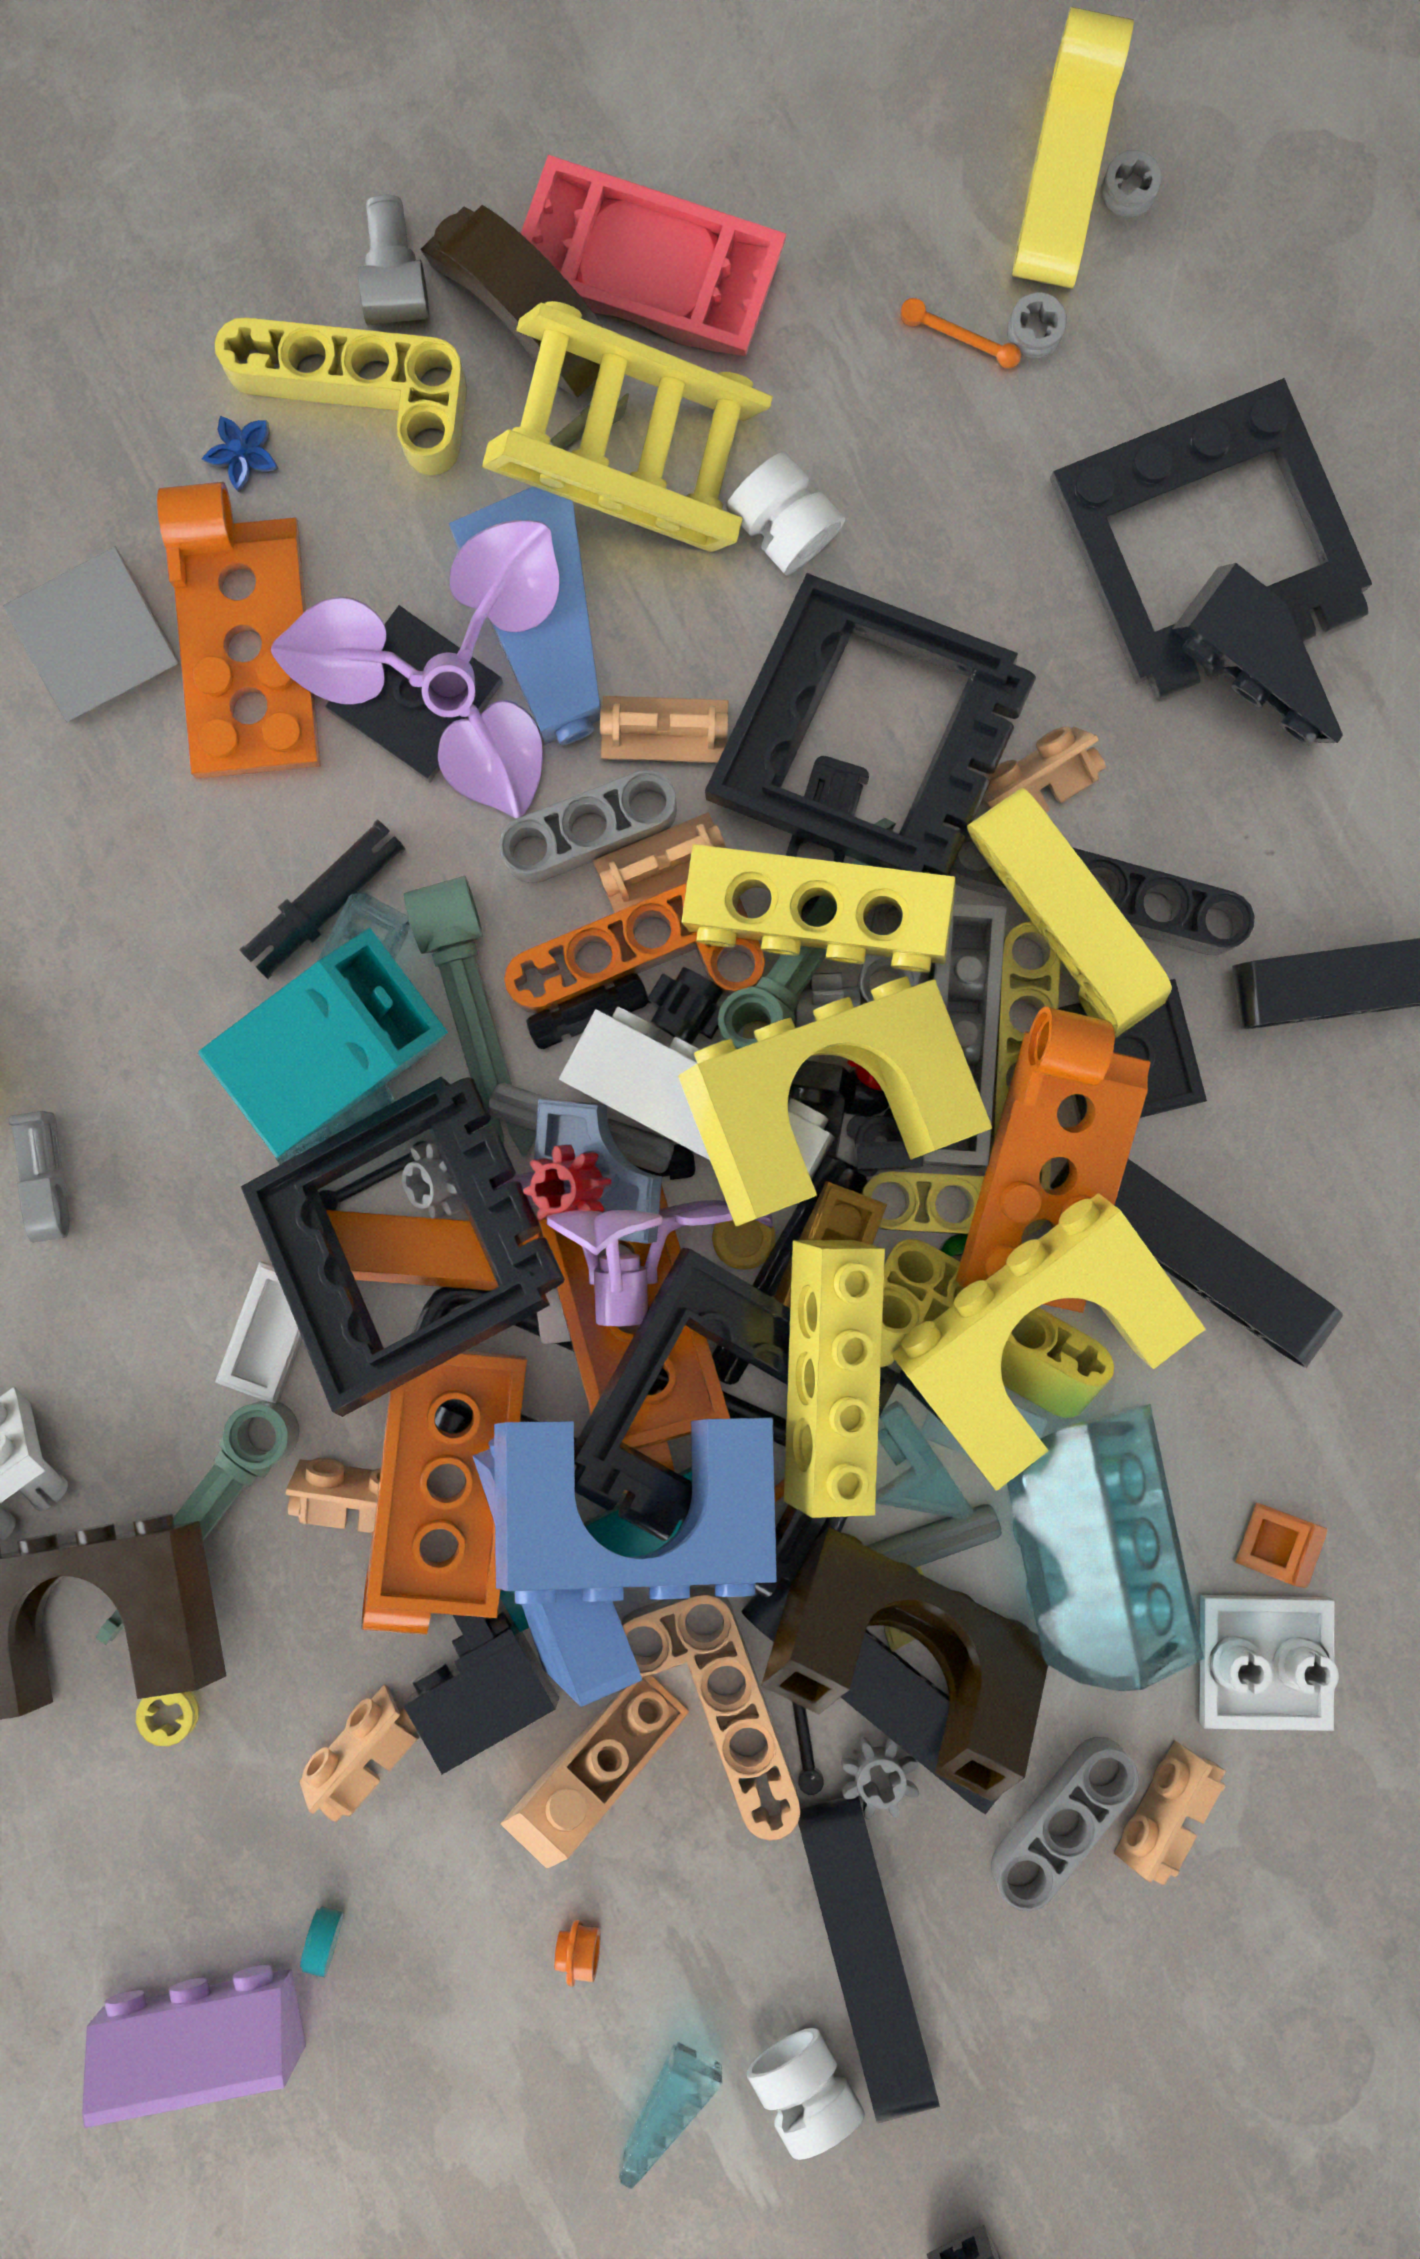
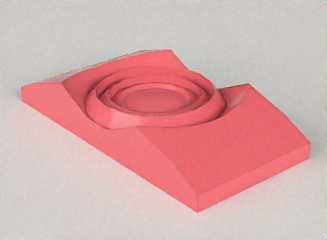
M551 155L547 156L521 234L571 284L593 313L616 316L640 324L677 344L746 356L786 241V233Z

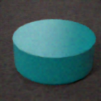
M323 1906L320 1909H316L301 1957L300 1968H302V1972L323 1978L326 1977L336 1948L344 1912Z

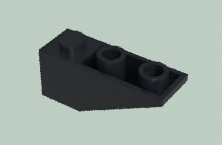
M1233 563L1218 567L1172 628L1173 631L1186 640L1182 646L1184 652L1208 669H1213L1216 664L1235 678L1231 688L1239 696L1259 708H1262L1265 703L1284 717L1280 722L1282 729L1299 742L1311 746L1314 741L1316 743H1338L1343 737V733L1287 603L1239 564Z

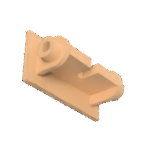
M603 696V705L600 711L601 759L718 763L727 744L729 700Z
M1065 726L1047 733L1037 741L1036 751L1018 762L1016 760L1003 762L997 766L993 774L986 773L984 775L990 781V784L981 803L989 808H993L1020 788H1024L1035 798L1043 810L1048 812L1050 809L1040 791L1048 785L1056 801L1062 803L1099 780L1098 773L1106 768L1105 762L1094 747L1086 751L1088 747L1098 742L1099 739L1096 735L1077 727L1070 729V727Z
M709 812L593 860L614 913L687 883L693 844L726 848L718 826L714 825Z
M318 1458L311 1461L300 1459L286 1488V1495H290L288 1515L298 1516L299 1523L345 1529L348 1509L359 1510L357 1531L374 1532L381 1468L369 1470L349 1467L330 1458Z
M385 1684L372 1699L367 1698L361 1701L353 1709L343 1732L328 1748L324 1747L318 1750L306 1764L299 1783L308 1811L312 1814L320 1809L329 1819L335 1822L343 1815L350 1817L380 1782L379 1776L365 1766L370 1759H373L390 1771L407 1750L419 1739V1734L405 1708L403 1707L399 1712L390 1689Z
M1174 1740L1165 1759L1156 1768L1153 1781L1136 1813L1126 1824L1122 1839L1114 1854L1146 1881L1152 1882L1154 1880L1165 1885L1170 1875L1177 1877L1180 1872L1179 1869L1197 1837L1195 1833L1183 1827L1182 1824L1186 1816L1204 1824L1219 1794L1226 1787L1221 1782L1226 1770L1207 1758H1200L1181 1743Z

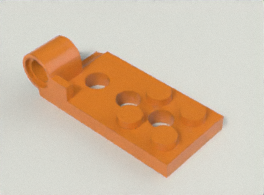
M224 482L159 488L157 493L158 519L163 543L166 548L169 582L175 590L191 774L196 779L320 767L314 693L294 681L281 668L271 653L273 642L306 611L297 518L234 523L230 497ZM237 570L250 571L256 578L253 592L242 600L229 599L223 593L225 579L229 574ZM244 631H251L260 635L262 645L259 654L254 659L247 662H238L230 658L229 644L235 635ZM247 693L262 694L267 700V711L264 717L253 724L238 722L234 714L236 702Z
M1045 1006L1037 1013L1030 1032L1025 1031L956 1276V1281L961 1287L965 1288L979 1280L985 1281L1004 1267L1011 1252L1022 1244V1234L1031 1222L1041 1219L1048 1220L1053 1229L1059 1224V1218L1067 1208L1080 1200L1091 1199L1098 1193L1115 1205L1147 1095L1148 1073L1151 1062L1113 1052L1115 1034L1111 1022ZM1070 1095H1083L1087 1102V1112L1084 1119L1073 1127H1062L1057 1118L1059 1105ZM1052 1158H1066L1069 1163V1175L1066 1181L1055 1189L1042 1188L1039 1175L1043 1165ZM1064 1298L1053 1300L1043 1305L1083 1313L1087 1300Z
M662 1183L659 1210L668 1207ZM538 1220L542 1228V1237L547 1239L565 1279L564 1283L557 1287V1292L591 1415L635 1334L625 1333L617 1326L596 1324L595 1287L593 1284H589V1268L582 1246L547 1225V1220ZM675 1230L667 1235L657 1266L658 1283L647 1284L648 1309L681 1251ZM618 1240V1244L626 1246L633 1254L639 1255L640 1266H645L651 1243ZM684 1326L662 1367L669 1377L667 1386L658 1394L646 1396L622 1440L623 1443L673 1471L674 1466L667 1441L691 1435V1421L730 1419L707 1338L687 1326Z
M464 1351L390 1391L374 1532H372L369 1565L365 1581L362 1630L427 1635L431 1613L497 1618L500 1589H496L495 1523L473 1455L490 1449L488 1443L494 1438V1424L520 1422L527 1366L525 1356ZM451 1399H459L466 1402L471 1407L473 1413L469 1426L462 1432L455 1434L442 1431L435 1423V1413L438 1407L443 1402ZM443 1464L455 1465L465 1475V1483L461 1491L449 1498L438 1497L427 1487L429 1474L433 1469ZM435 1529L450 1531L458 1541L455 1553L449 1559L442 1562H433L426 1559L419 1549L422 1538L428 1532Z

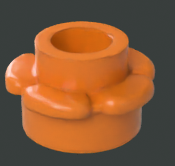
M580 1920L573 1922L571 1931L560 1930L556 1943L555 1971L567 1972L566 1983L570 1987L575 1985L576 1980L594 1982L599 1962L600 1928L583 1926Z

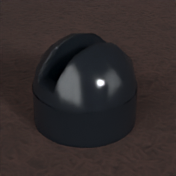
M851 1066L849 1070L851 1078L845 1113L872 1117L883 1112L889 1106L884 1091L872 1089L862 1083L856 1076L855 1067Z

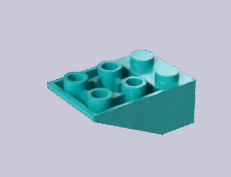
M369 927L317 961L200 1049L198 1054L277 1159L427 1056L445 1037L448 1031Z

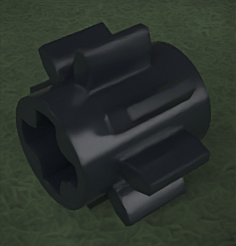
M686 967L681 969L675 980L662 973L647 998L648 1003L658 1008L650 1022L670 1036L677 1037L691 1045L699 1033L712 1040L719 1028L718 1014L721 1007L716 1004L724 991L707 978Z

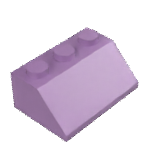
M258 1965L236 1972L233 1975V1981L209 1985L207 1978H193L172 1985L169 1988L168 1994L145 1998L144 1991L134 1990L108 1998L105 2001V2006L100 2009L87 2025L82 2109L84 2127L88 2128L285 2088L306 2047L292 1969L272 1972L271 1965Z

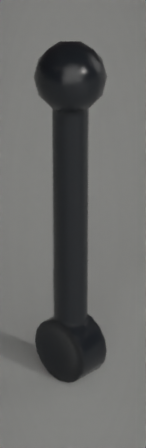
M418 1141L413 1146L425 1143L427 1141ZM411 1150L410 1153L336 1191H320L319 1195L325 1209L338 1211L341 1202L403 1171L408 1163L415 1161Z
M792 1701L803 1769L798 1776V1785L803 1793L815 1795L822 1790L824 1779L821 1771L815 1768L806 1708Z

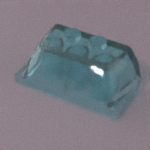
M1151 1404L1121 1409L1064 1427L1041 1438L1040 1440L1049 1451L1010 1480L1007 1486L1014 1515L1013 1533L1021 1549L1027 1578L1026 1596L1034 1612L1042 1655L1046 1664L1078 1683L1115 1691L1143 1690L1203 1660L1202 1645Z

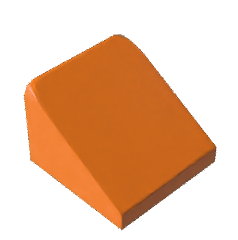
M1256 1502L1235 1563L1293 1586L1307 1588L1328 1530L1320 1525Z

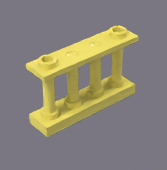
M553 301L546 302L545 304L540 303L519 318L516 331L540 340L541 345L520 427H514L513 430L508 429L488 442L482 467L709 552H714L736 543L743 518L722 510L723 503L718 499L738 419L746 421L769 409L773 396L754 389L753 382L743 375L732 372L714 373L581 319L582 314L578 309L565 303ZM566 351L600 364L580 448L573 450L572 453L550 445L551 439L545 434ZM625 374L658 387L637 472H631L630 475L608 467L609 460L604 457ZM682 397L714 409L694 493L687 496L666 489L667 482L662 479Z

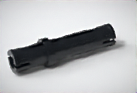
M377 819L368 831L292 903L288 899L278 906L281 913L248 944L243 945L239 951L252 962L268 946L272 945L274 947L273 951L256 966L269 979L272 973L307 939L311 943L321 936L318 929L399 853L402 854L406 850L405 847L394 836L378 852H372V848L390 832Z

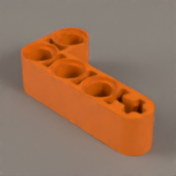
M684 883L521 952L512 958L506 967L504 981L507 992L517 1006L526 1012L537 1014L548 1008L550 1011L556 1009L560 1003L600 986L608 987L614 984V980L631 973H641L695 949L709 980L724 991V996L729 997L738 990L749 986L756 987L763 976L765 959L758 940L736 937L735 947H718L697 942V932L688 931L682 923L687 883ZM739 898L737 904L738 913L748 918L742 901ZM651 917L660 918L668 924L671 933L665 944L657 948H647L637 942L634 937L635 929L644 919ZM587 943H603L612 952L611 962L601 972L588 973L581 970L577 965V954ZM737 950L749 955L754 964V971L749 978L740 982H732L722 977L717 965L720 958L727 952ZM562 953L564 954L565 964L576 983L566 987L562 974L552 977L544 982L546 993L540 997H535L529 989L519 990V986L527 982L525 972L530 968L536 967L541 975H548L560 970L554 957Z

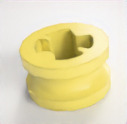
M191 1691L143 1698L136 1710L135 1722L139 1733L147 1742L156 1746L169 1747L179 1743L195 1728L199 1720L200 1707L196 1696ZM161 1699L166 1706L177 1703L181 1707L183 1714L175 1720L181 1724L180 1729L174 1730L169 1723L162 1724L161 1726L155 1723L153 1715L160 1710V1707L154 1705L156 1700Z

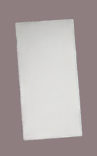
M259 1262L215 1383L267 1402L278 1403L300 1347L302 1337L275 1270L270 1264Z

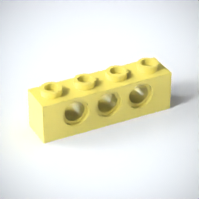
M693 844L682 923L688 931L697 932V942L711 946L735 947L737 937L762 941L761 950L774 954L798 956L800 955L801 946L827 949L825 958L832 961L864 964L865 956L869 954L892 957V968L912 972H930L931 963L945 964L956 880L954 876ZM751 888H763L769 891L772 897L768 911L757 918L743 917L737 910L740 896ZM826 896L837 904L834 918L828 924L820 927L806 924L801 919V911L804 904L812 897ZM880 904H891L897 907L903 915L898 929L888 935L875 934L865 925L869 911Z
M793 1240L784 1502L812 1518L875 1515L885 1248L855 1240Z

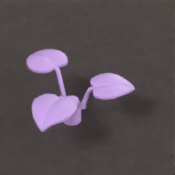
M514 520L499 523L477 533L460 548L450 570V590L457 601L477 610L470 621L459 652L457 654L441 653L434 656L428 661L423 671L416 670L393 652L382 651L386 641V628L382 619L367 604L354 598L333 597L318 602L307 609L273 642L271 653L281 668L299 685L326 700L340 704H357L376 697L384 686L385 677L382 663H386L407 677L412 686L422 687L423 700L433 713L442 717L468 716L469 718L460 719L451 723L441 736L438 762L444 778L457 792L473 801L499 809L514 818H520L526 813L535 796L542 771L543 748L538 726L533 717L524 708L509 700L496 701L486 707L480 714L477 707L472 704L475 697V675L469 661L472 658L474 646L487 616L501 630L521 632L538 626L553 610L559 593V571L553 550L551 530L546 524L532 520Z
M535 1172L515 1175L509 1181L498 1186L497 1189L514 1181L521 1182L524 1189L530 1186ZM564 1180V1189L568 1193L571 1192V1186ZM703 1200L660 1209L659 1215L635 1210H611L604 1213L582 1210L548 1215L547 1225L578 1243L583 1248L589 1268V1284H593L595 1287L596 1324L603 1326H632L641 1324L648 1311L647 1284L658 1283L657 1266L667 1235L686 1225L714 1224L731 1221L733 1218L726 1201ZM772 1214L755 1219L770 1228L773 1226ZM658 1226L657 1242L651 1243L645 1266H640V1256L637 1254H619L618 1238ZM606 1248L607 1255L601 1256L599 1262L598 1254Z

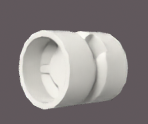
M784 451L769 458L754 470L734 491L727 502L726 509L731 514L743 518L741 526L750 536L758 534L764 536L761 548L785 575H789L813 559L836 536L846 519L821 491L808 492L809 477Z
M816 2028L798 2031L775 2043L760 2054L747 2070V2078L764 2108L778 2111L774 2119V2126L792 2158L797 2160L811 2158L834 2147L849 2136L861 2124L865 2116L864 2109L847 2079L833 2076L837 2067L836 2059L819 2029Z

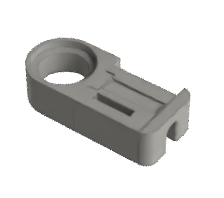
M46 1111L9 1116V1125H12L20 1180L17 1184L22 1219L27 1236L33 1243L66 1238L69 1233V1211L55 1116L52 1112Z

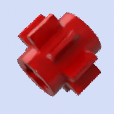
M571 1144L553 1147V1160L548 1158L531 1160L530 1165L535 1173L530 1186L524 1188L523 1191L524 1194L532 1196L533 1201L540 1208L536 1216L539 1221L547 1220L548 1215L568 1211L604 1212L605 1209L599 1199L602 1196L604 1187L612 1183L610 1178L602 1177L600 1170L595 1166L598 1159L596 1152L582 1153L575 1158V1151ZM564 1180L570 1181L571 1192H565Z

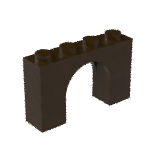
M164 1514L133 1521L134 1532L116 1535L115 1525L112 1523L74 1531L76 1542L58 1545L57 1533L17 1541V1552L1 1554L0 1548V1720L20 1717L53 1703L42 1639V1614L49 1594L64 1576L80 1578L95 1585L110 1598L117 1608L126 1632L137 1699L195 1691L226 1677L200 1521L174 1525L173 1514Z
M828 1527L815 1539L793 1583L791 1582L761 1686L820 1715L850 1690L864 1634L868 1626H888L906 1632L923 1644L936 1659L945 1676L949 1691L948 1718L935 1773L993 1801L1025 1778L1053 1642L1030 1631L1025 1624L1017 1620L1007 1619L976 1603L969 1595L951 1590L919 1574L911 1565L896 1562L863 1545L858 1538L850 1534L840 1533Z

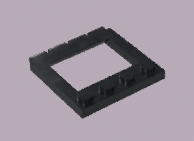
M1285 378L1053 471L1050 477L1052 486L1135 683L1137 684L1148 679L1151 689L1158 700L1199 684L1201 681L1200 674L1194 659L1182 649L1186 640L1172 630L1175 624L1156 632L1154 631L1107 520L1109 515L1273 450L1321 565L1269 585L1267 588L1287 603L1303 641L1316 636V627L1310 614L1312 612H1315L1318 622L1325 632L1368 615V605L1363 592L1372 585L1371 579ZM1217 664L1213 669L1203 666L1209 678L1226 673Z
M806 573L706 786V800L874 867L949 876L964 843L965 836L959 831L944 825L948 823L961 829H967V825L973 822L990 781L985 776L969 769L973 768L987 774L995 772L1013 732L1014 725L1007 719L994 713L1007 718L1017 719L1025 705L1036 676L1031 671L1016 665L1017 652ZM852 633L969 677L899 834L781 788Z
M441 1076L240 1186L331 1411L341 1417L550 1306L545 1294L557 1288L565 1281L546 1238H537L524 1245L522 1244V1242L537 1235L542 1228L527 1195L524 1194L521 1182H510L497 1189L498 1186L512 1179L516 1171L496 1127L488 1126L474 1132L486 1125L491 1120V1116L474 1079L471 1077L462 1078L450 1084ZM429 1129L499 1287L384 1348L318 1190Z
M682 1248L574 1445V1461L578 1463L574 1471L575 1493L610 1511L616 1506L624 1490H627L628 1492L619 1508L618 1516L662 1541L669 1539L679 1521H682L679 1529L684 1523L691 1504L692 1481L628 1446L622 1440L684 1326L689 1327L788 1385L790 1308L689 1248ZM888 1366L880 1367L879 1417L901 1377V1374ZM788 1504L775 1528L777 1582L755 1583V1593L768 1598L775 1591L781 1578L793 1583L827 1517L812 1518Z

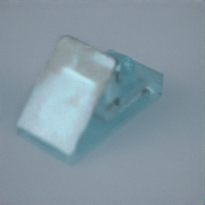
M896 1400L884 1408L879 1417L884 1428L878 1431V1441L895 1466L907 1460L911 1468L876 1491L875 1503L965 1519L973 1514L974 1510L903 1405Z

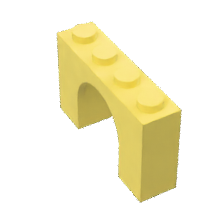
M908 976L872 989L871 993L874 1001L854 1007L850 997L842 998L813 1010L816 1021L795 1028L792 1018H787L754 1031L756 1043L735 1049L732 1039H728L694 1053L697 1064L679 1074L678 1077L736 1227L817 1196L794 1137L788 1116V1095L792 1080L808 1057L815 1055L844 1057L861 1065L876 1079L888 1100L910 1160L992 1129L935 979L912 987Z
M1099 1193L1091 1199L1080 1200L1067 1208L1060 1216L1057 1226L1040 1239L1030 1240L1018 1246L1008 1256L1004 1267L987 1280H979L965 1287L956 1296L954 1305L934 1321L922 1322L912 1328L902 1339L901 1346L890 1354L996 1491L1049 1451L1014 1406L1002 1382L1001 1360L1006 1341L1015 1326L1029 1312L1042 1304L1057 1299L1079 1298L1092 1301L1101 1307L1129 1347L1153 1370L1206 1329L1122 1211Z

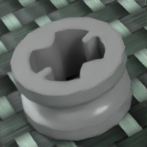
M1127 150L1118 154L1110 162L1101 185L1102 198L1106 207L1114 214L1122 217H1136L1145 213L1153 205L1162 182L1161 169L1157 161L1148 153L1140 150ZM1134 173L1142 178L1140 187L1134 189L1131 195L1124 193L1120 187L1123 179L1127 180Z
M1034 292L1025 295L1016 303L1008 322L1007 335L1010 343L1017 345L1021 355L1027 358H1042L1050 355L1057 349L1066 329L1067 315L1064 306L1056 297L1047 293ZM1031 313H1038L1041 323H1051L1053 326L1047 327L1043 338H1035L1032 328H1022L1021 324H1027Z

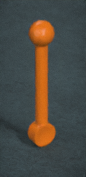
M909 298L902 304L901 320L907 326L915 327L921 323L997 357L999 364L1004 368H1013L1021 361V351L1013 343L1000 345L929 313L920 299Z

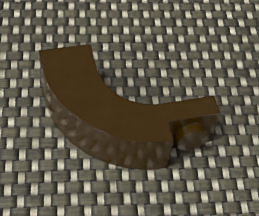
M481 205L475 212L464 206L456 214L445 218L436 228L434 236L420 249L434 269L464 286L482 300L515 335L535 364L541 341L516 330L519 318L538 304H545L551 301L568 304L581 312V319L603 327L589 306L551 262L512 225L484 205ZM566 351L558 386L578 398L597 379L600 364Z

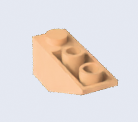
M652 1675L641 1676L642 1681L622 1689L540 1776L500 1823L546 1868H550L570 1857L689 1713Z

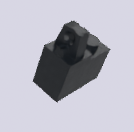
M504 1612L498 1614L497 1618L453 1615L463 1634L452 1640V1644L458 1654L454 1661L457 1669L450 1671L448 1665L443 1663L412 1682L416 1692L410 1695L404 1704V1708L441 1775L556 1710L559 1701L557 1692L523 1632L518 1631L514 1622L510 1623Z

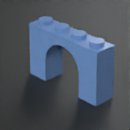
M773 1418L703 1419L691 1421L692 1498L686 1519L678 1532L663 1546L647 1554L632 1557L618 1555L603 1547L591 1536L580 1518L575 1501L574 1421L505 1422L494 1424L496 1589L515 1591V1604L556 1603V1590L582 1589L583 1601L587 1602L624 1600L623 1587H649V1599L690 1598V1585L715 1584L716 1597L755 1596V1583L777 1582Z

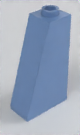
M532 486L448 524L458 550L477 533L507 521H539L550 528L553 550L559 571V593L553 610L538 626L521 632L504 631L496 627L492 622L491 624L545 744L558 739L560 745H567L590 735L595 730L593 723L600 721L601 711L574 501Z
M493 1438L488 1443L490 1449L473 1455V1459L495 1523V1456ZM582 1589L556 1590V1603L522 1604L543 1670L580 1707L642 1681L638 1665L613 1601L587 1602L583 1601Z

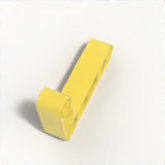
M1032 922L1019 924L1004 937L989 1159L1009 1091L1006 1082L1007 1071L1011 1065L1017 1062L1025 1034L1015 1029L1010 1022V1007L1014 1002L1026 1001L1034 1005L1039 1012L1045 1006L1058 1009L1061 960ZM1027 938L1039 944L1044 957L1040 968L1029 970L1022 968L1016 963L1012 953L1013 944L1016 940ZM1051 1159L1043 1165L1039 1175L1040 1184L1044 1189H1050ZM884 1172L867 1180L861 1194L871 1198L875 1188L882 1183L894 1184L902 1190L905 1196L904 1210L895 1219L888 1220L882 1218L879 1229L968 1234L984 1176ZM948 1186L959 1188L968 1199L969 1207L967 1214L957 1223L945 1221L936 1210L935 1202L937 1195L943 1188ZM1041 1219L1031 1222L1025 1228L1022 1236L1030 1235L1039 1230L1046 1220Z

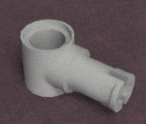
M390 194L374 196L366 202L370 251L365 258L366 266L358 267L359 291L366 325L428 319L429 303L423 264L421 260L415 259L414 252L408 248L402 200L398 196Z

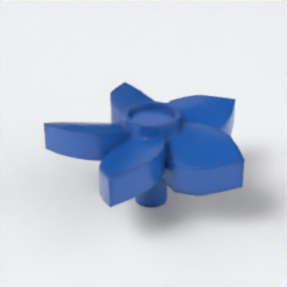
M220 416L217 430L225 444L212 447L203 456L202 460L216 467L229 465V479L238 492L248 481L250 466L260 472L279 469L272 456L262 448L268 438L269 423L267 420L250 422L241 430L234 421Z

